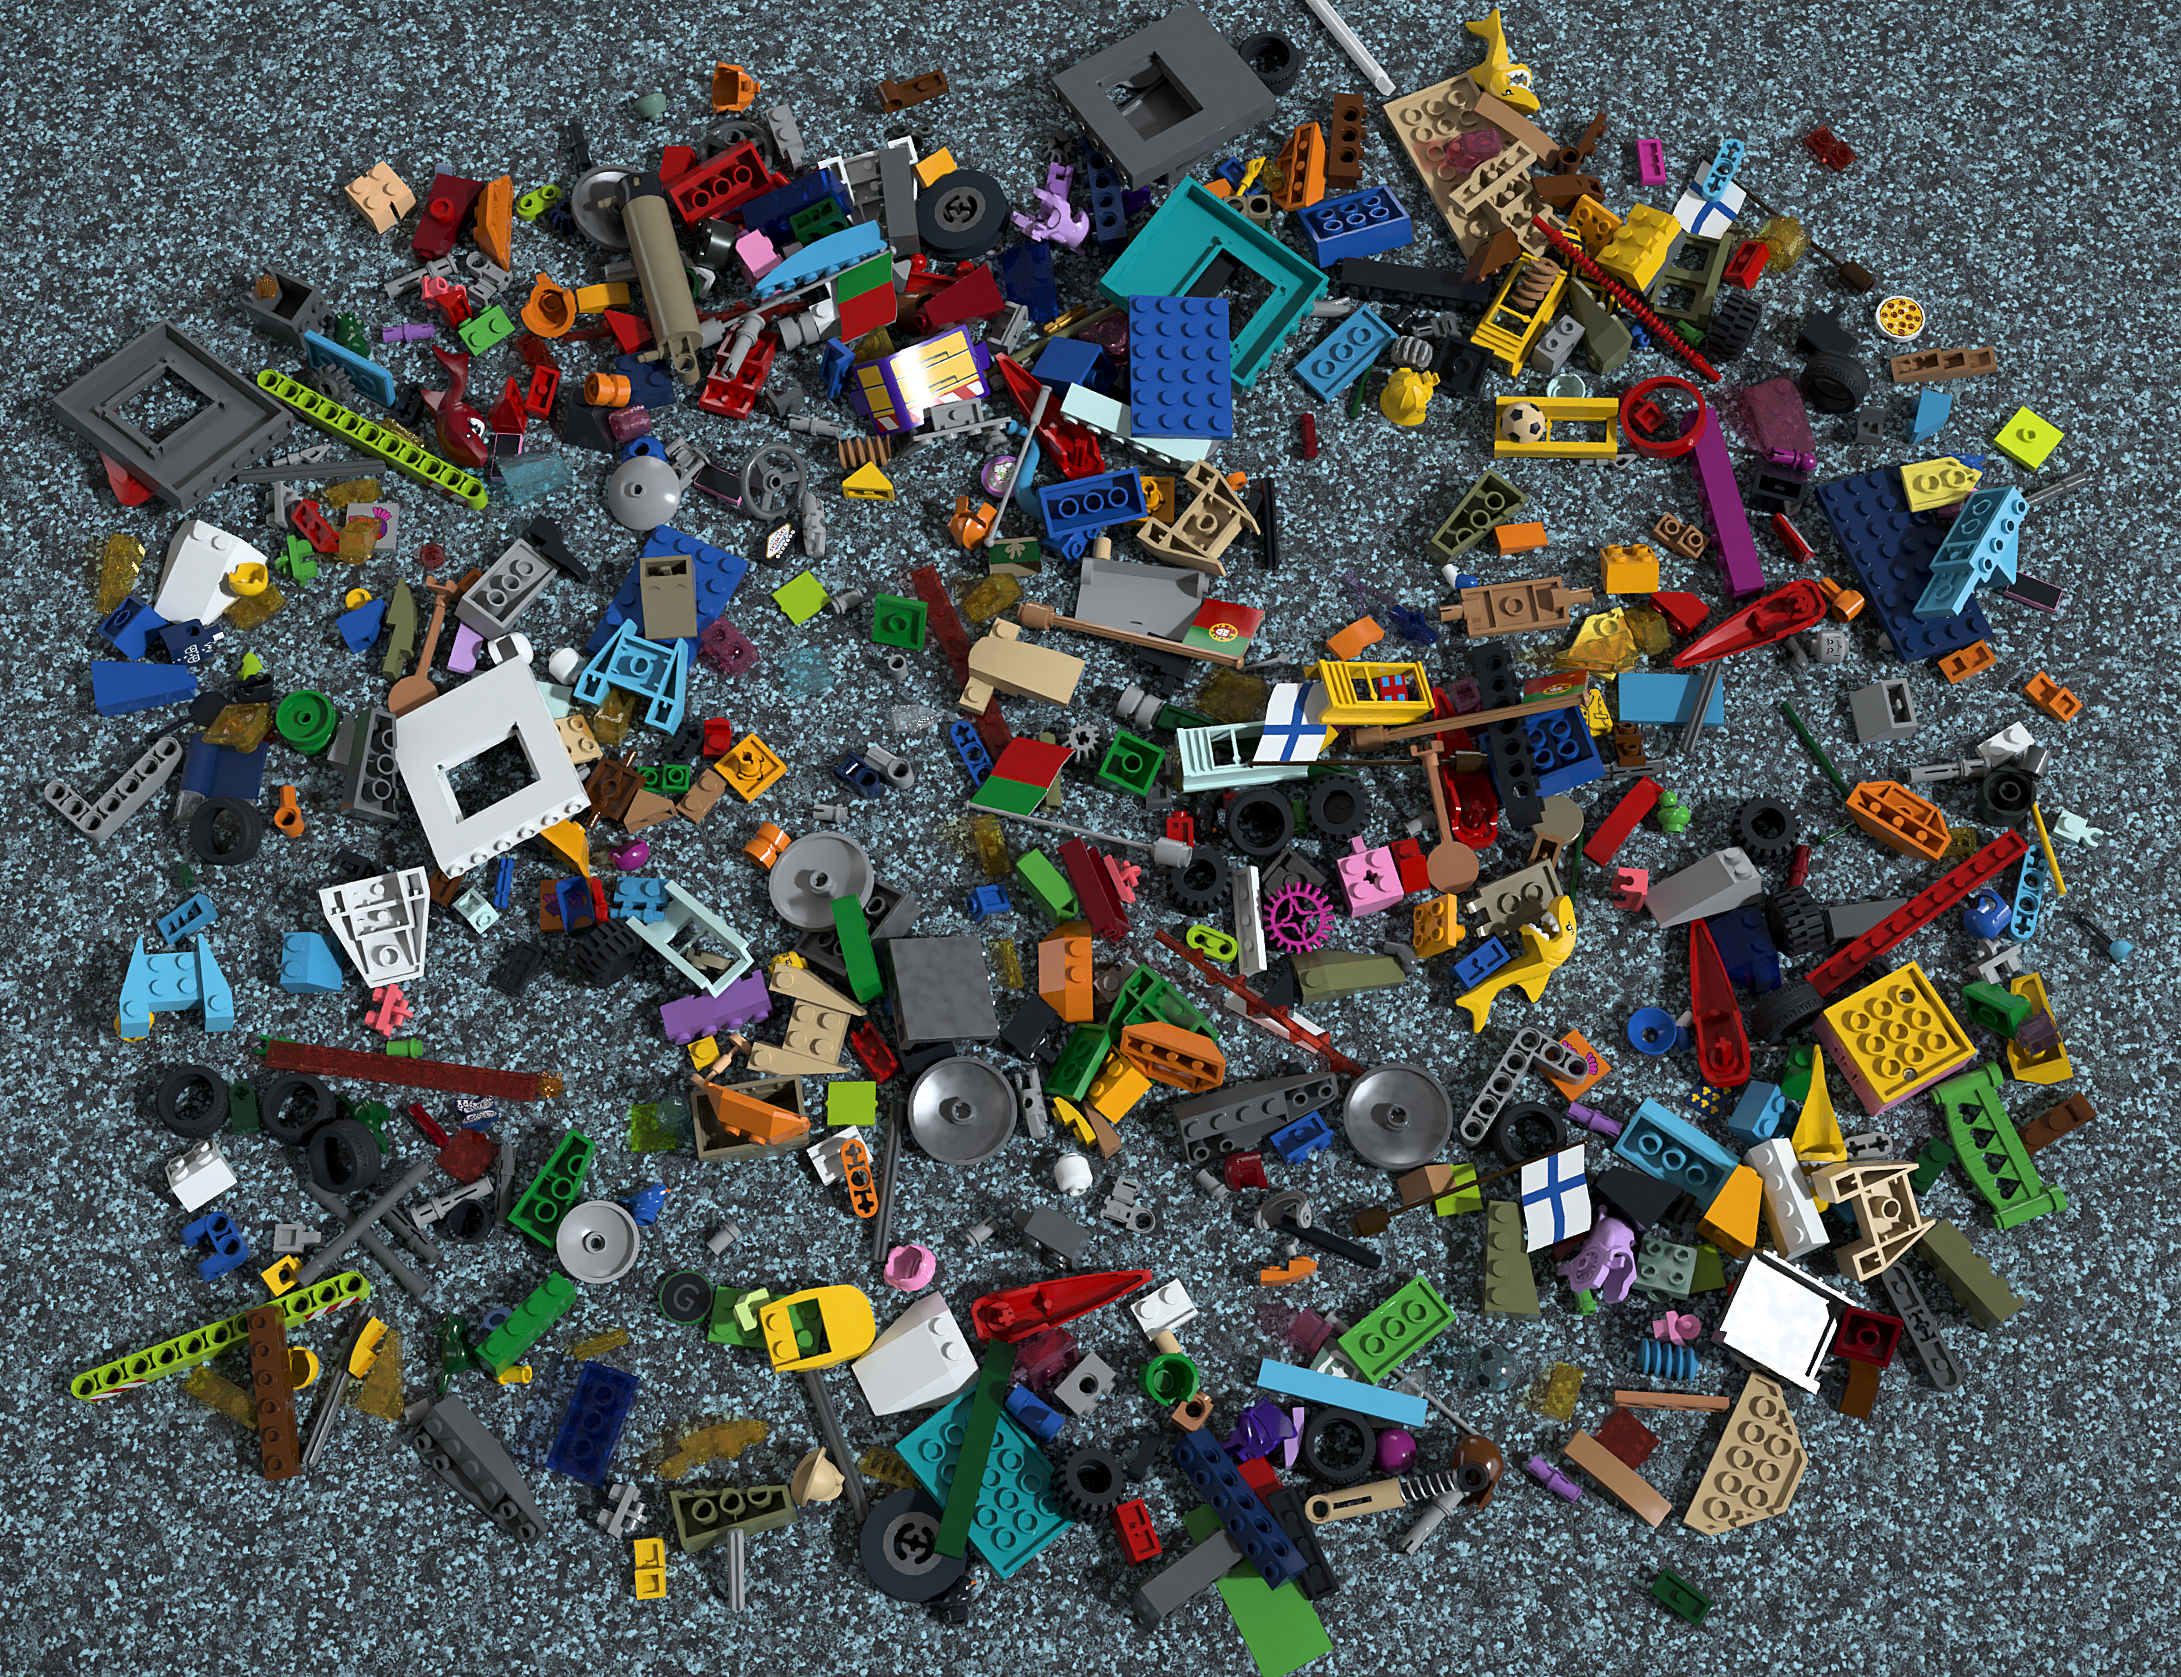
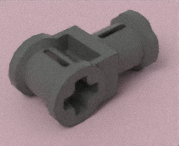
M1446 313L1437 318H1432L1429 321V325L1410 326V336L1420 338V340L1427 341V343L1433 342L1434 347L1438 346L1441 336L1446 337L1448 332L1461 337L1462 334L1457 329V317L1454 313Z

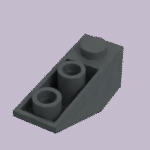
M1889 896L1883 898L1882 901L1876 902L1864 899L1853 905H1845V903L1830 905L1822 916L1829 946L1851 944L1908 902L1907 898L1898 899L1897 896Z

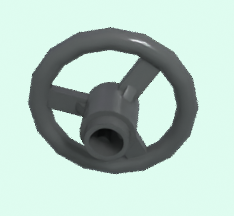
M740 120L725 122L710 130L702 140L699 150L700 164L709 160L708 153L710 147L724 151L739 141L746 139L745 135L739 131L743 130L758 136L749 141L753 142L756 149L764 146L765 156L763 163L768 171L772 166L775 155L773 141L763 128L752 122ZM724 134L722 139L717 138L720 135Z
M777 441L764 443L751 452L743 464L739 477L740 496L745 508L756 518L770 522L777 520L779 516L785 518L797 506L805 493L807 474L801 455L792 446ZM771 452L786 454L793 461L796 470L781 473L777 469L769 468L763 456ZM797 481L794 495L788 504L779 510L769 512L772 495L778 493L783 484ZM749 484L753 489L762 492L759 507L752 499Z

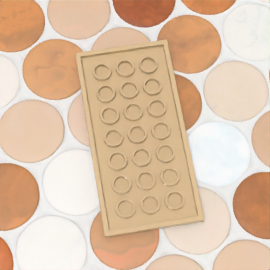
M1469 71L1382 106L1384 116L1467 261L1471 260L1479 241L1500 231V229L1487 216L1480 205L1464 215L1448 202V195L1469 180L1474 170L1480 164L1500 156L1512 146L1509 141L1502 143L1471 112L1481 92ZM1524 169L1517 176L1532 186L1530 182L1531 177L1526 169Z

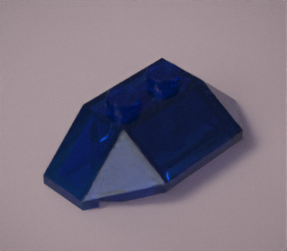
M1023 237L1001 256L1007 300L1021 306H1027L1028 317L1035 324L1054 322L1053 319L1059 316L1049 240L1040 237L1041 241L1039 242L1032 237Z
M1758 903L1720 912L1708 917L1706 921L1707 928L1716 945L1729 979L1749 989L1755 995L1782 987L1778 953Z

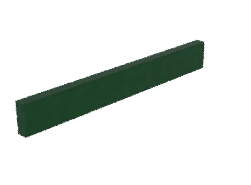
M1164 703L1155 728L1175 735L1177 728L1193 729L1226 724ZM1261 737L1236 739L1238 755L1241 757V760L1248 762L1249 759H1254ZM1232 740L1211 742L1212 749L1234 757ZM1339 765L1308 766V779L1299 781L1315 786L1314 784L1317 781L1323 780V777L1336 773H1349L1357 777L1359 773Z
M993 1338L989 1341L934 1545V1554L958 1561L962 1559L1015 1358L1016 1345Z

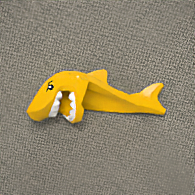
M1493 9L1491 14L1483 21L1466 22L1465 26L1469 32L1484 38L1489 44L1486 60L1481 65L1468 70L1474 82L1482 87L1485 93L1503 102L1523 117L1534 114L1541 105L1537 97L1528 89L1532 80L1531 71L1522 63L1518 65L1509 64L1499 9ZM1522 73L1523 77H1527L1521 83H1510V78H1513L1515 75L1520 76Z
M1560 895L1550 902L1547 912L1541 917V925L1545 927L1543 931L1540 928H1536L1535 924H1522L1518 932H1521L1525 954L1498 968L1482 979L1477 986L1455 999L1457 1006L1464 1007L1472 1013L1473 1033H1479L1484 1027L1491 1002L1499 991L1517 984L1524 989L1531 1003H1534L1544 991L1551 972L1570 956L1575 945L1577 931L1573 906L1569 896Z
M1816 1044L1813 1049L1808 1095L1790 1143L1819 1214L1828 1210L1832 1203L1818 1198L1811 1173L1833 1163L1847 1162V1150L1828 1095L1821 1049Z

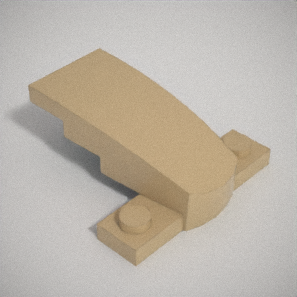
M1519 140L1500 156L1480 164L1474 170L1469 180L1448 195V202L1464 215L1480 205L1500 230L1511 226L1521 251L1539 258L1551 249L1553 245L1548 242L1549 238L1531 223L1532 219L1538 215L1555 231H1563L1569 226L1553 214V207L1544 201H1539L1534 196L1531 185L1517 176L1537 160V153Z
M996 618L989 636L978 640L970 651L968 658L969 681L961 696L958 707L983 716L994 689L997 688L1016 698L1020 694L1041 704L1043 700L1067 708L1086 661L1055 650L1016 641L1021 626Z

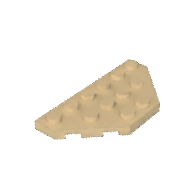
M1754 1370L1750 1373L1682 1524L1709 1537L1786 1512L1809 1460L1798 1438V1431L1791 1413L1786 1407L1779 1383Z

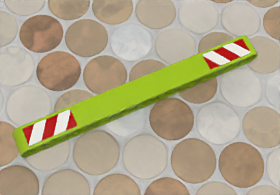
M266 369L258 375L257 382L261 390L290 412L377 459L383 458L390 466L470 509L480 510L487 505L488 496L478 479L275 370ZM438 470L436 473L430 474L432 471ZM458 481L457 484L450 485L451 483ZM477 492L479 493V494H477L476 496H472V497H471V495H472L473 493H477Z
M350 1271L250 1310L273 1306L283 1307L287 1330L364 1300L370 1294L371 1285L359 1272ZM360 1280L361 1285L359 1289L350 1292L351 1284ZM333 1290V1298L329 1302H324V1295ZM302 1301H307V1308L302 1312H297L298 1305ZM246 1311L80 1374L72 1381L71 1392L76 1398L85 1403H97L250 1344L249 1333H244V1327L247 1324ZM227 1331L225 1341L217 1343L220 1333ZM200 1341V1349L191 1354L192 1345ZM169 1352H173L174 1356L171 1362L164 1364L165 1356ZM146 1362L147 1367L145 1371L137 1374L138 1366ZM119 1372V1380L111 1385V1377ZM92 1383V1390L87 1395H84V1387Z

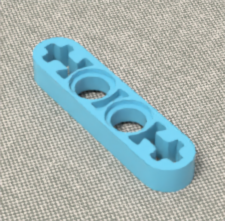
M2040 844L2031 845L2029 850L2022 856L2011 908L2013 918L2007 926L2008 936L2018 943L2026 942L2035 931L2048 869V861ZM2033 853H2038L2040 860L2035 868H2031L2034 862L2032 855ZM2027 875L2034 876L2038 881L2037 887L2027 886L2024 877ZM2022 899L2029 900L2033 905L2032 911L2022 910L2019 906V901ZM2025 918L2026 920L2023 923V930L2025 932L2019 934V929L2016 927L2020 924L2021 919Z

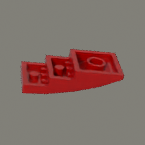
M735 323L717 352V361L708 375V385L699 399V408L746 420L765 381L781 339V334L763 329L760 330L757 335V343L750 347L736 378L730 380V373L728 379H725L721 375V370L737 341L736 332L743 326L741 323Z

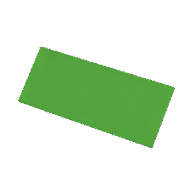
M1208 1503L1182 1516V1520L1194 1543L1197 1542L1199 1545L1207 1540V1534L1218 1526L1221 1529L1225 1527ZM1247 1557L1242 1564L1216 1583L1263 1677H1282L1333 1649L1330 1639L1297 1578L1293 1582L1272 1591Z

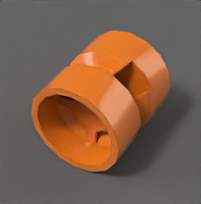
M591 372L587 376L584 384V396L588 404L623 408L629 401L631 387L627 376L616 374L606 376L605 373Z
M765 821L755 833L757 839L751 838L742 852L756 866L769 871L777 860L776 854H781L789 846L791 839L778 827Z

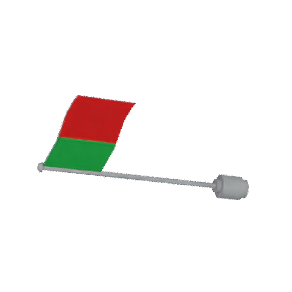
M890 246L891 249L748 313L758 314L838 278L837 300L842 323L841 343L844 345L896 322L897 300L892 278L893 255L896 254L897 250L894 246ZM747 313L725 323H722L721 319L716 321L714 317L699 323L703 335V343L700 347L704 349L724 340L725 328L742 321Z
M1018 736L1015 737L1002 752L984 785L971 800L968 799L964 802V807L967 810L974 808L1151 850V856L1154 857L1155 863L1176 868L1188 867L1192 856V847L1187 846L1186 842L1160 837L1158 841H1154L1153 845H1148L1030 817L1031 813L1047 795L1061 767L1076 752L1075 749Z

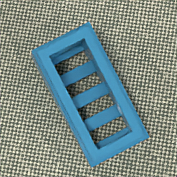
M197 893L156 922L167 944L171 945L209 924L219 915L210 899L206 895ZM189 912L193 913L195 919H191ZM180 917L184 920L185 926H182L179 920ZM171 922H173L177 930L175 933H173L169 925Z

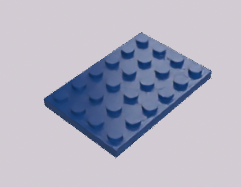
M1129 295L1131 437L1231 441L1233 434L1228 299Z
M666 525L656 526L587 643L586 650L597 655L627 619H631L638 627L634 636L646 640L640 584V558L691 554L696 575L697 637L683 638L688 644V672L747 570L748 562ZM678 639L654 640L650 642L674 650Z

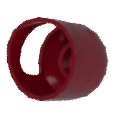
M1260 1150L1234 1153L1225 1159L1223 1163V1177L1226 1186L1230 1190L1241 1192L1243 1188L1254 1186L1258 1187L1259 1190L1268 1189V1181L1261 1163Z

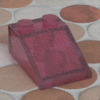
M1789 374L1743 390L1738 406L1768 463L1779 464L1768 461L1769 456L1773 457V455H1769L1772 446L1791 451L1798 449L1799 455L1803 452L1816 450L1800 394Z
M1061 1327L1056 1330L1050 1329L1039 1336L1040 1341L1032 1347L1028 1344L1016 1353L1015 1365L1034 1392L1080 1359L1078 1342Z

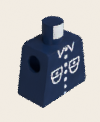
M197 618L159 630L166 656L171 665H185L187 668L211 657L214 654L211 643L224 638L218 623L204 629L200 619Z

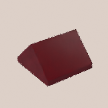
M1847 1305L1837 1324L1832 1354L1888 1368L1904 1324V1319Z

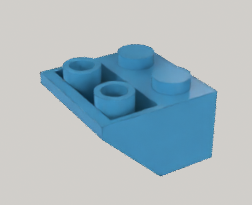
M1751 1080L1727 1126L1741 1141L1755 1147L1770 1139L1789 1138L1791 1140L1802 1112L1777 1085Z

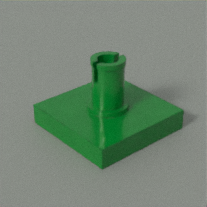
M877 593L875 597L872 641L922 651L925 639L928 602Z

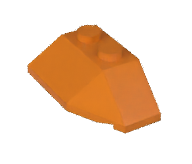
M1317 122L1295 127L1292 132L1293 136L1286 142L1277 158L1272 200L1286 212L1309 207L1323 199L1328 155Z
M504 175L489 182L480 194L479 205L475 206L477 227L473 228V238L475 242H478L481 252L493 258L494 263L505 272H509L514 187L509 175Z
M1895 781L1858 783L1845 803L1846 808L1863 830L1907 857L1937 862L1952 840L1940 809Z
M1065 921L1038 943L1039 996L1058 1011V1015L1066 1024H1078V1022L1093 1024L1092 928L1088 921Z
M1161 1021L1130 1025L1123 1028L1120 1052L1127 1056L1132 1064L1145 1076L1193 1093L1221 1086L1226 1060L1211 1038Z
M709 1081L704 1083V1088L723 1131L729 1135L738 1137L741 1134L749 1137L748 1140L756 1145L764 1146L766 1143L774 1146L810 1129V1121L805 1116L795 1114Z

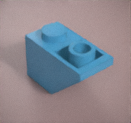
M1923 389L1919 398L1914 397L1910 412L1914 413V417L1909 419L1906 433L1910 434L1908 444L1913 445L1942 430L1949 416L1953 396Z

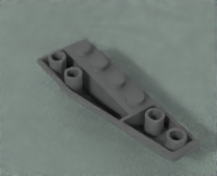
M1323 1072L1246 1084L1172 1105L1171 1108L1187 1163L1191 1167L1245 1150L1339 1098L1335 1073Z
M456 1393L433 1406L409 1440L446 1482L531 1549L535 1547L548 1530L537 1504L509 1456Z

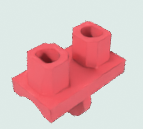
M424 276L420 279L423 287L421 300L426 302L428 309L434 311L438 309L434 299L435 296L461 289L466 295L465 286L460 284L454 287L447 285L446 280L439 276L434 279Z
M1110 854L1103 858L1104 865L1110 879L1115 884L1114 888L1120 902L1125 901L1131 904L1137 901L1129 882L1132 887L1139 884L1136 877L1142 872L1140 867H1131L1128 860L1120 864L1119 860L1113 859Z
M391 983L389 988L375 987L372 1001L383 1006L380 1013L369 1010L364 1021L367 1027L377 1030L381 1036L390 1038L393 1025L401 1027L403 1019L411 1020L413 1017V1012L407 1010L409 1001L402 999L403 991L398 989V985Z

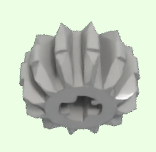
M1401 336L1393 344L1391 360L1397 363L1398 366L1410 368L1412 371L1417 370L1421 372L1428 370L1433 360V347L1427 341L1420 340V338Z
M1076 721L1075 728L1066 727L1067 734L1061 735V742H1063L1061 746L1076 750L1068 760L1075 758L1076 765L1081 760H1084L1085 764L1089 765L1090 758L1094 760L1099 758L1098 752L1104 750V745L1102 744L1104 736L1098 734L1099 728L1097 725L1090 728L1088 721L1084 723V726H1080V723Z

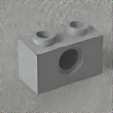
M1565 314L1535 346L1531 362L1551 376L1582 343L1585 328Z
M1091 1351L1054 1391V1397L1078 1420L1083 1415L1088 1417L1098 1406L1096 1401L1101 1395L1108 1396L1117 1386V1383L1114 1382L1117 1379V1373ZM1084 1381H1091L1096 1386L1094 1391L1088 1394L1083 1393L1079 1387Z

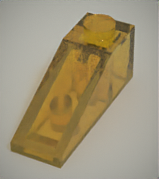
M116 533L111 534L103 560L97 606L99 614L110 615L132 591L145 553V549L136 537Z
M1626 629L1556 653L1552 666L1554 669L1578 671L1588 669L1591 673L1612 675L1620 672L1624 674L1634 669L1639 654Z
M614 686L595 715L594 740L619 747L630 729L643 696Z
M393 1329L390 1330L355 1406L362 1413L392 1424L394 1419L400 1416L404 1407L402 1402L404 1399L402 1335Z
M199 1364L184 1388L254 1430L259 1423L256 1397Z

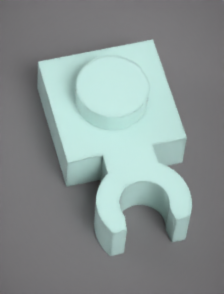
M2062 810L2051 836L2074 846L2079 841H2082L2087 849L2095 850L2098 847V843L2092 841L2090 836L2100 839L2104 832L2098 828H2086L2088 820Z

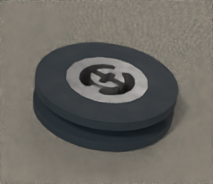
M959 170L944 175L927 188L918 203L916 219L918 230L933 253L947 260L964 261L987 253L1000 242L1008 229L1011 212L1001 186L993 177L977 170ZM973 208H977V211H976L975 214H974V212H973V210H972ZM952 216L954 221L952 223H949V220Z
M905 1489L885 1497L867 1516L860 1537L861 1558L872 1582L883 1593L904 1602H925L926 1600H932L941 1596L962 1576L969 1557L970 1544L968 1540H966L961 1561L933 1553L926 1562L916 1564L917 1560L922 1559L927 1554L926 1549L918 1547L915 1552H912L910 1545L902 1543V1548L907 1557L906 1560L902 1561L896 1556L894 1551L895 1541L898 1535L908 1527L912 1526L915 1529L904 1535V1542L913 1543L915 1539H919L921 1546L928 1547L926 1536L923 1534L926 1530L934 1535L935 1540L937 1538L944 1511L926 1489Z

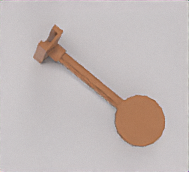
M428 575L425 585L436 596L433 604L435 608L416 674L401 679L393 686L389 694L388 707L390 713L396 714V720L439 697L437 688L427 679V674L445 611L449 608L450 602L459 603L464 595L462 590L452 580H447L446 585L441 586L433 576Z
M1431 741L1432 749H1430V744L1424 745L1425 751H1423L1422 745L1410 746L1412 756L1421 757L1423 768H1426L1441 838V844L1430 853L1426 862L1428 877L1438 890L1447 894H1458L1468 890L1475 883L1479 874V861L1475 852L1470 847L1452 840L1437 769L1439 765L1437 754L1445 751L1443 741Z

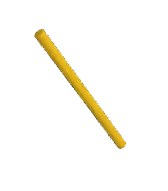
M2035 801L2030 811L2058 894L2065 895L2067 891Z

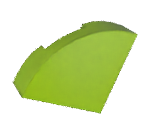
M250 651L242 659L244 665L242 670L238 671V679L246 681L252 674L255 675L263 667L258 658Z

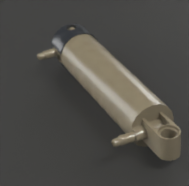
M634 172L624 176L615 185V196L598 201L597 205L599 209L619 206L656 342L657 350L645 352L638 355L637 358L639 363L672 357L679 381L685 385H693L700 378V371L694 351L702 345L703 335L670 217L664 186L661 178L653 172ZM686 368H691L689 371H683Z

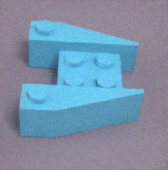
M627 619L584 669L573 696L580 702L604 710L613 686L651 699L653 702L644 722L650 728L674 737L684 714L688 644L683 638L679 637L674 650L636 637L634 635L638 627L631 619Z
M202 933L198 934L197 952L144 955L142 937H138L119 999L121 1038L149 1036V1012L202 1009L205 1032L231 1031L233 1029L234 1010L232 992Z

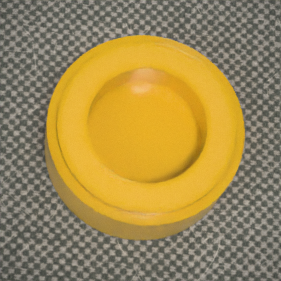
M357 588L347 594L345 603L349 611H355L363 607L368 601H371L372 598L366 590Z

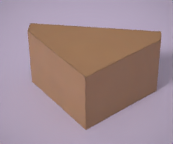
M638 789L623 821L629 834L674 817L678 813L672 800Z
M1539 830L1528 865L1544 858H1550L1555 870L1565 838Z
M1449 1164L1424 1166L1397 1179L1405 1206L1457 1187Z

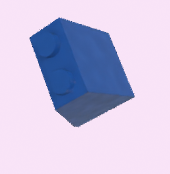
M1058 336L1052 337L1030 373L1040 384L1051 387L1053 389L1052 394L1063 401L1072 383L1107 397L1112 383L1119 376L1101 345Z

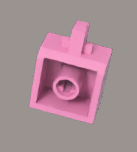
M745 229L734 236V238L738 239L735 248L740 261L741 273L751 288L754 289L764 277L784 262L779 253L775 255L772 250L773 245L767 236L763 237L758 229L752 233ZM781 289L775 291V293L768 298H758L760 299L762 304H765L785 292H783V290Z
M1361 836L1351 838L1350 846L1352 853L1348 854V857L1338 859L1335 868L1350 917L1355 918L1401 905L1404 892L1388 846L1374 850L1371 848L1366 849Z

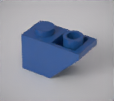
M382 597L377 600L368 601L363 607L355 611H348L335 620L353 655L377 644L385 625V613L388 609Z

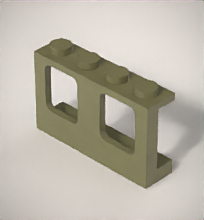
M1684 232L1687 238L1684 246L1706 250L1709 253L1703 271H1692L1674 267L1670 264L1656 282L1654 290L1648 293L1645 305L1649 306V312H1653V317L1658 316V318L1675 322L1684 320L1689 325L1707 328L1731 251L1733 234L1724 232L1722 239H1716ZM1669 285L1694 291L1696 295L1691 311L1681 312L1658 306L1657 303L1662 287Z

